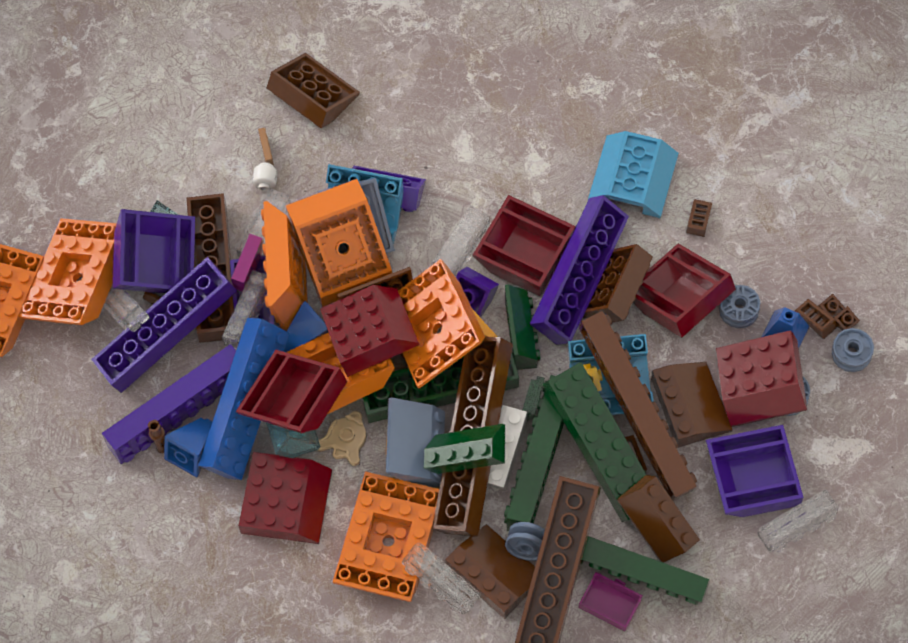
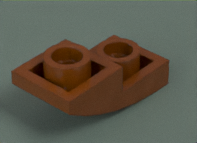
M831 294L818 305L836 320L837 327L842 331L852 328L860 321L848 306L845 308L834 294Z

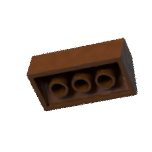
M645 475L617 499L660 562L664 563L686 553L700 541L656 476Z

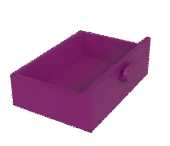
M253 234L248 236L231 277V284L236 290L244 293L248 290L263 253V239Z
M595 572L579 602L578 608L625 632L642 601L643 595L625 587L626 583L617 578L613 581Z

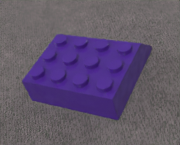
M121 209L114 231L113 289L166 294L194 269L195 217Z
M783 425L706 440L725 515L747 517L801 506L804 497Z

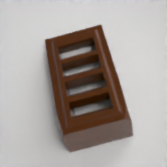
M694 199L687 225V234L705 237L712 207L711 202ZM696 205L707 207V209L697 208ZM695 211L706 213V215L695 213ZM694 217L702 218V219H704V221H703V220H699V219H694ZM692 222L703 224V226L694 225Z
M807 299L795 310L823 339L837 328L836 320L810 299ZM809 308H811V310L807 314L804 313Z

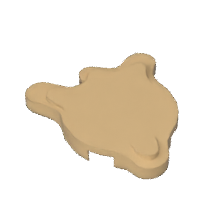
M353 411L346 415L345 418L335 419L329 426L327 434L315 442V449L319 452L333 449L332 455L334 459L346 458L352 466L359 465V452L366 441V430L362 422V414L358 411Z

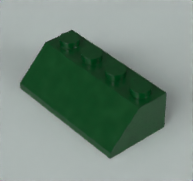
M507 284L505 285V306L510 343L513 344L512 354L517 370L537 368V361H541L540 350L535 347V343H538L537 332H533V327L530 325L534 314L531 315L530 311L533 308L532 297H528V290Z
M505 424L435 435L424 449V469L435 474L504 464Z

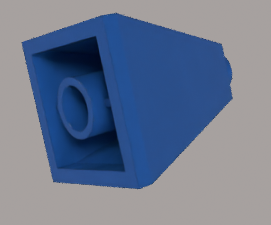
M306 301L302 303L287 330L290 334L284 352H288L328 333L323 319Z
M783 307L773 312L761 337L791 330L797 338L799 348L809 329V325L799 313Z
M199 418L165 436L164 459L197 478L202 468L198 464L212 421Z

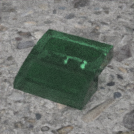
M537 376L536 380L531 379L522 409V411L527 412V421L532 420L535 416L543 389L542 384L545 382L544 377Z

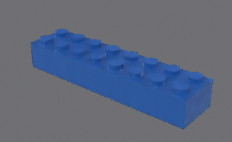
M247 318L198 466L228 479L242 480L261 421L237 414L236 410L274 351L284 352L289 332L263 319Z

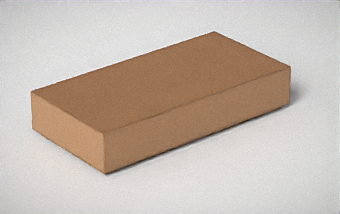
M259 128L258 132L265 162L274 166L266 129Z

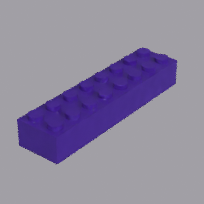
M604 195L588 199L530 322L532 327L556 345L568 344V341H572L629 218L626 213Z
M207 257L91 360L111 386L122 393L237 290L221 270Z
M231 344L102 432L107 447L120 464L131 461L137 453L147 450L151 443L154 442L149 437L148 423L151 420L159 422L166 436L167 432L181 426L184 420L194 417L200 409L210 406L217 397L222 395L236 353Z

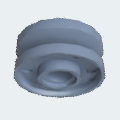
M735 285L736 290L720 303V317L731 327L745 328L752 325L758 318L761 303L755 290L749 286ZM736 305H742L743 308H737Z
M855 328L845 329L834 339L831 355L834 363L844 371H861L868 366L872 359L874 344L872 338L866 332ZM854 348L857 352H850L848 349Z
M529 522L514 523L510 526L505 543L507 551L519 559L537 561L545 529Z

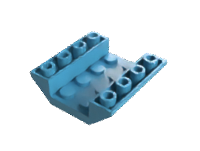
M628 131L607 135L588 199L604 195L607 199L643 207L642 214L661 218L679 153L662 139Z
M329 164L326 177L328 188L354 179L362 181L376 178L394 245L404 192L403 178Z
M646 334L620 336L622 340L620 344L623 350L627 349L631 356L629 361L632 367H637L641 376L639 380L642 385L646 384L650 392L648 396L651 402H653L647 362ZM585 340L568 341L569 368L581 362L583 365L591 364L597 370L600 369ZM601 371L603 381H600L602 390L598 391L612 415L624 414Z

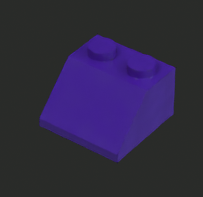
M465 267L457 273L456 278L460 282L471 308L481 318L492 302L499 284L475 270Z

